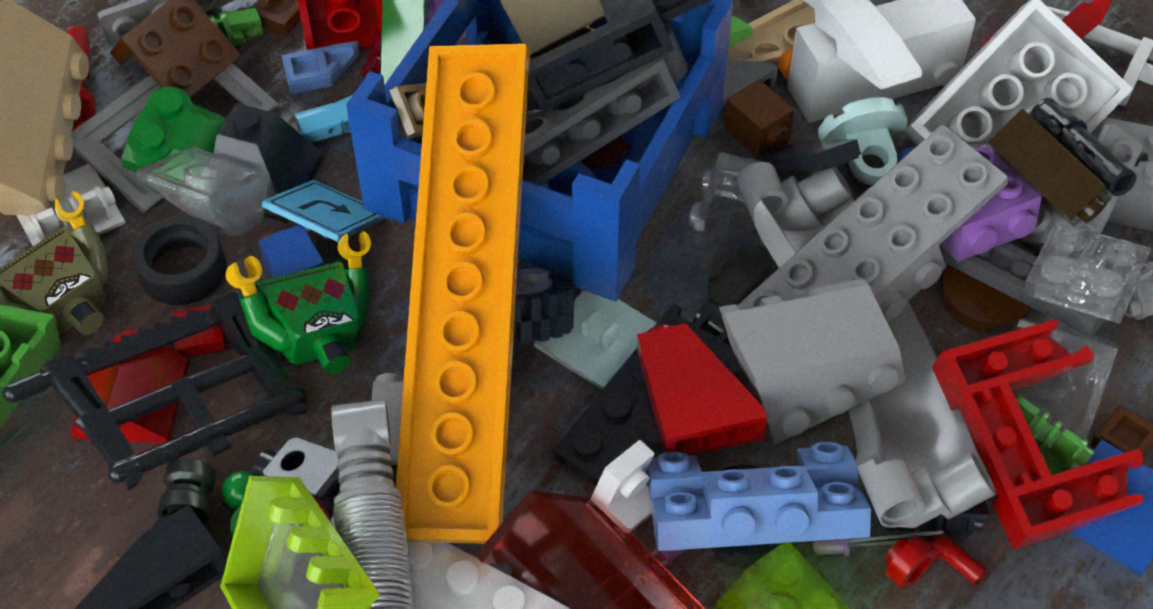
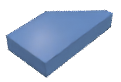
M352 41L281 55L290 95L332 87L360 55L358 42Z

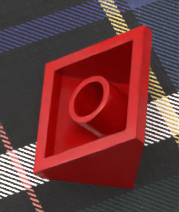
M129 328L110 342H120L122 335L137 336L138 331ZM164 346L91 374L87 378L107 409L186 377L190 362L188 357ZM180 401L123 424L119 428L128 442L161 444L171 440ZM73 422L70 433L72 438L88 439L85 433L74 425Z

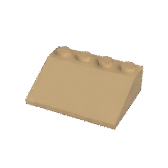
M0 0V212L3 215L29 216L52 208L56 215L55 199L57 198L61 202L65 195L63 174L66 161L71 159L73 153L71 133L74 120H77L80 116L81 100L79 92L82 80L86 79L88 75L89 62L87 55L70 34L13 0Z

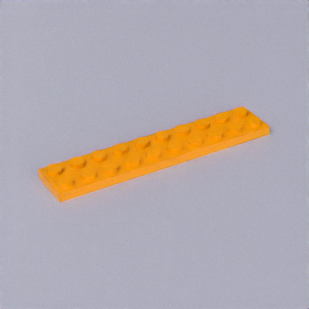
M527 44L429 46L395 488L402 494V501L404 502L403 512L406 518L405 533L407 534V541L502 544L530 57Z

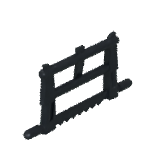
M231 292L214 300L211 308L202 312L187 310L186 318L171 316L170 324L155 322L153 330L138 328L137 336L122 335L120 342L105 341L103 349L88 348L86 355L75 359L73 354L50 360L42 365L40 372L7 384L2 392L6 401L14 403L42 393L52 386L77 416L78 419L74 422V425L85 433L109 464L110 468L107 473L109 479L114 483L125 482L128 491L140 483L143 473L199 450L201 447L207 446L211 454L215 456L230 449L231 444L226 438L227 436L236 434L284 412L295 416L305 414L308 410L303 404L307 399L306 391L301 387H294L274 350L251 334L236 292ZM216 326L221 327L240 355L107 409L87 378L91 374ZM252 372L270 398L214 420L199 393ZM180 401L195 429L135 454L119 426Z

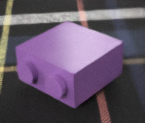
M986 145L975 148V150L1007 175L1008 184L940 244L957 262L985 253L992 248L1018 238H1023L1036 231L1042 196Z

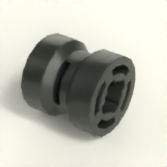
M180 458L167 463L163 483L167 490L160 496L157 508L158 517L162 518L167 514L176 513L189 505L202 524L207 523L211 509V503L207 496L213 491L217 475L215 468L206 462L192 458Z

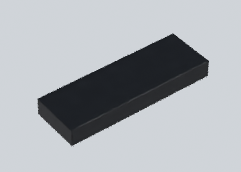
M857 139L798 141L761 154L763 162L773 165L776 171H824L859 158L861 152Z

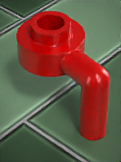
M945 534L935 535L927 541L920 536L910 541L902 538L889 550L885 557V562L889 564L885 575L901 590H907L926 573L932 563L940 557L974 586L982 581L988 570Z

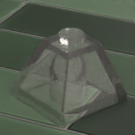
M190 147L136 171V179L191 217L203 220L210 226L217 228V231L223 235L239 236L263 223L264 208L262 207V202L266 197L268 173L196 147Z
M1020 318L1016 330L1043 322ZM1058 325L1049 335L1071 355L1077 353L1085 345L1092 351L1095 358L1089 364L1015 390L1013 393L1017 397L1022 393L1027 401L1039 408L1038 416L1042 417L1046 411L1049 412L1050 416L1046 421L1052 426L1058 420L1063 422L1059 429L1062 433L1067 428L1081 439H1087L1118 352V347L1114 340L1094 334L1088 337L1071 327Z

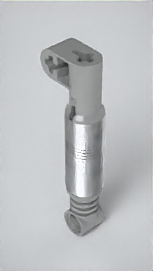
M386 399L332 405L333 438L338 458V470L340 471L338 476L339 483L341 484L340 493L334 499V528L380 593L379 598L371 605V609H413L414 603L412 602L413 596L411 595L413 590L411 589L412 582L410 581L411 571L409 570V555L407 554L409 551L407 549L408 539L405 533L406 518L403 512L404 502L402 501V494L394 487V482L392 481V458L389 455L392 448Z

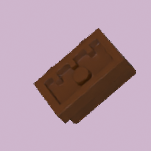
M169 0L122 36L110 52L121 66L131 58H134L161 88L176 87L186 92L189 97H192L240 57L239 51L194 0Z

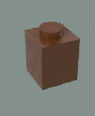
M759 79L727 99L724 129L753 155L760 158L761 154L767 153L772 149L781 148L788 142L792 134L791 128L795 109Z

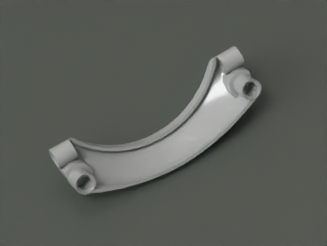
M758 162L747 166L737 177V185L757 232L779 268L855 202L847 182L836 166L824 171H816L800 182L794 176L781 182L773 165L766 162ZM908 301L899 316L887 321L900 348L906 382L848 410L856 440V467L881 525L891 528H916L941 514L949 520L996 495L995 487L984 467L960 409L951 411L932 369L933 364L938 359L913 307Z

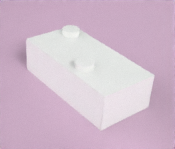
M897 0L876 6L898 33L922 69V77L882 90L837 57L836 40L816 26L815 23L798 27L795 33L787 89L807 122L811 123L825 119L832 113L833 116L844 113L842 107L847 106L846 104L869 97L895 99L940 85L945 86L964 66L976 22L975 17L962 0Z

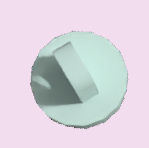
M869 97L846 104L847 106L842 107L843 114L835 119L833 113L828 115L818 128L819 140L857 139L861 155H859V158L849 161L848 164L854 177L868 185H874L897 164V153L893 142L907 128V117L903 106L900 103L895 105L893 99L886 97ZM868 154L876 155L882 159L884 167L871 168L864 163L862 157Z

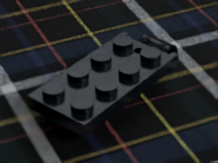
M709 299L701 306L691 323L680 316L681 307L673 303L655 326H676L686 323L738 379L740 374L719 309L722 305ZM638 347L553 450L554 459L595 486H597L605 467L639 440L655 453L653 458L664 453L638 358Z

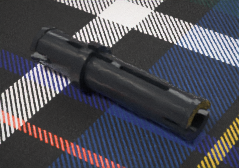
M1045 98L1036 103L1031 111V117L1104 183L1107 190L1113 196L1124 195L1132 189L1137 175L1087 131L1088 127L1081 118L1070 116L1052 98ZM1066 128L1074 135V138H1070L1063 129ZM1080 143L1085 145L1084 149L1079 146ZM1090 154L1096 155L1103 163L1098 164Z

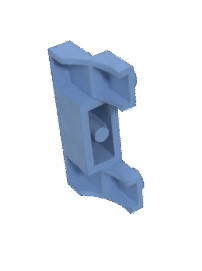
M819 442L814 444L812 448H798L797 466L709 472L701 471L696 455L670 451L652 458L646 470V474L650 477L647 483L652 508L654 536L658 551L870 537L871 508L858 486L859 472L856 467V460L847 445L842 446L834 442Z

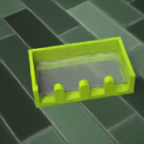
M249 476L220 585L231 608L371 609V605L379 598L380 593L300 477Z

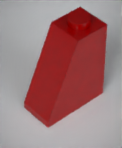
M686 323L676 326L658 325L647 332L637 334L638 358L664 453L678 451L687 455H698L765 439L767 416L764 407Z

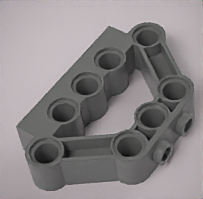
M664 23V26L675 50L552 109L542 112L528 87L522 180L541 186L681 98L675 83L685 76L688 71V64L670 24ZM583 28L529 57V61L593 30Z

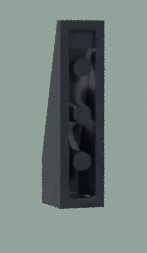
M187 505L176 513L163 516L151 529L143 533L75 609H176L223 578L226 560L221 548L190 506Z

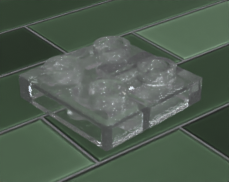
M1055 222L1025 281L1023 295L1120 324L1146 267L1151 248L1124 239H1117L1085 230L1077 226Z

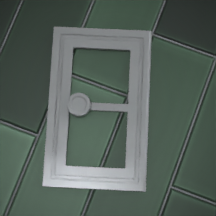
M233 63L214 78L218 84L243 105L269 112H274L279 108V104ZM150 75L71 133L73 150L142 213H145L176 187L152 178L145 183L133 171L122 168V161L102 142L137 117L151 93L161 88Z

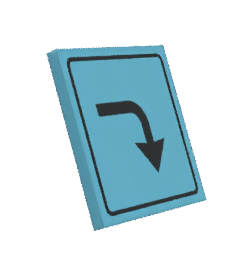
M316 180L306 182L262 202L263 208L304 226L306 231L313 230L323 235L325 240L330 238L336 242H339L346 233L349 237L386 219L384 216L365 210L362 201Z

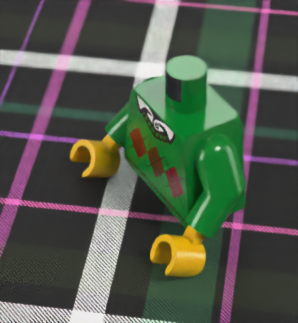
M364 231L359 234V252L353 251L349 247L347 233L341 237L338 242V251L344 259L348 260V268H344L340 261L258 281L255 286L254 282L262 274L259 260L254 256H249L244 260L245 268L248 271V278L240 274L236 262L232 263L227 268L226 280L230 285L242 291L243 295L239 297L251 334L274 350L281 351L292 364L299 365L318 359L327 374H337L345 370L351 363V358L347 351L355 347L357 333L365 327L369 310L370 287L368 267L362 265V256L371 247L369 235Z

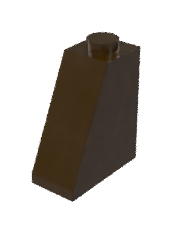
M1023 108L988 141L993 153L1042 196L1041 199L1072 227L1081 220L1088 224L1106 207L1107 203L1103 200L1108 195L1106 185Z

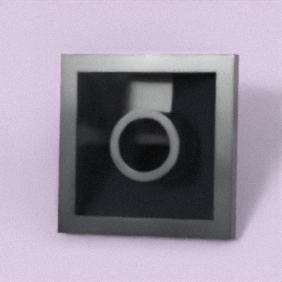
M236 103L216 136L205 193L206 200L287 223L289 219L263 208V200L311 181L324 159L323 153L277 113Z

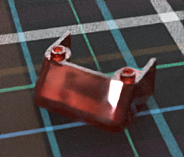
M529 490L475 554L481 563L508 564L513 570L511 577L543 594H554L563 605L570 609H705L632 532L625 533L589 497Z

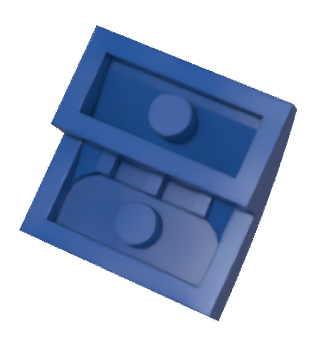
M1101 439L1094 449L1095 452L1085 465L1120 455L1124 452ZM1144 464L1139 468H1127V495H1143V502L1141 504L1068 532L1140 577L1153 558V469Z

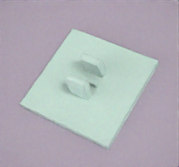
M583 290L574 300V327L571 329V332L563 334V337L560 338L549 337V341L539 342L536 340L534 347L603 390L638 347L637 334L647 332L656 325V322L619 299L615 302Z

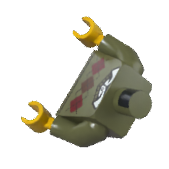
M72 191V196L79 207L74 212L63 211L58 199H55L57 216L64 222H70L73 230L69 232L63 226L0 267V305L54 315L59 336L73 326L82 335H90L97 331L104 320V316L98 309L104 306L107 301L102 288L109 279L107 251L92 223L85 222L82 216L84 213V201L82 196L76 191Z

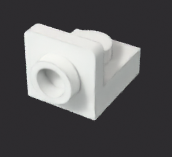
M641 440L637 441L605 467L591 497V500L625 533L633 531L652 514L649 488L646 485L650 477L645 472L655 453Z

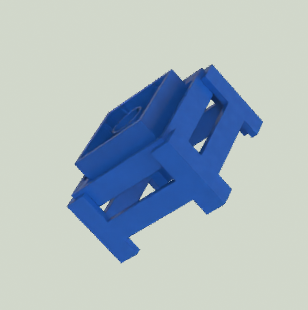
M445 0L385 85L383 75L370 71L347 102L346 106L365 210L403 224L408 219L416 221L422 143L401 137L399 127L401 121L389 90L396 86L427 83L429 46H455L465 30L467 45L522 44L500 0ZM711 0L665 22L672 27L688 64V71L685 76L675 83L681 98L541 186L522 180L519 260L571 278L575 287L615 302L618 300L635 268L636 242L693 138L695 135L706 138L722 109L733 0ZM606 17L587 27L597 29L608 22Z

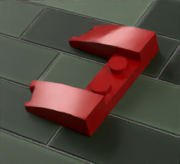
M1055 319L945 350L932 366L951 411L960 409L995 487L998 497L992 504L1013 550L1086 526L1138 506L1143 502V495H1127V468H1139L1143 465V455L1140 448L1055 475H1051L1013 391L1089 364L1095 358L1092 351L1085 345L1077 353L1071 355L1049 335L1060 324Z

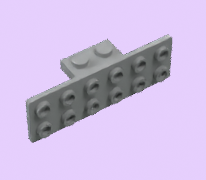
M939 126L737 306L740 310L760 306L762 298L777 295L783 301L801 298L812 288L864 278L869 284L887 321L893 320L901 314L907 302L921 289L931 287L940 278L946 265L939 245L1008 184L1007 175L946 126Z

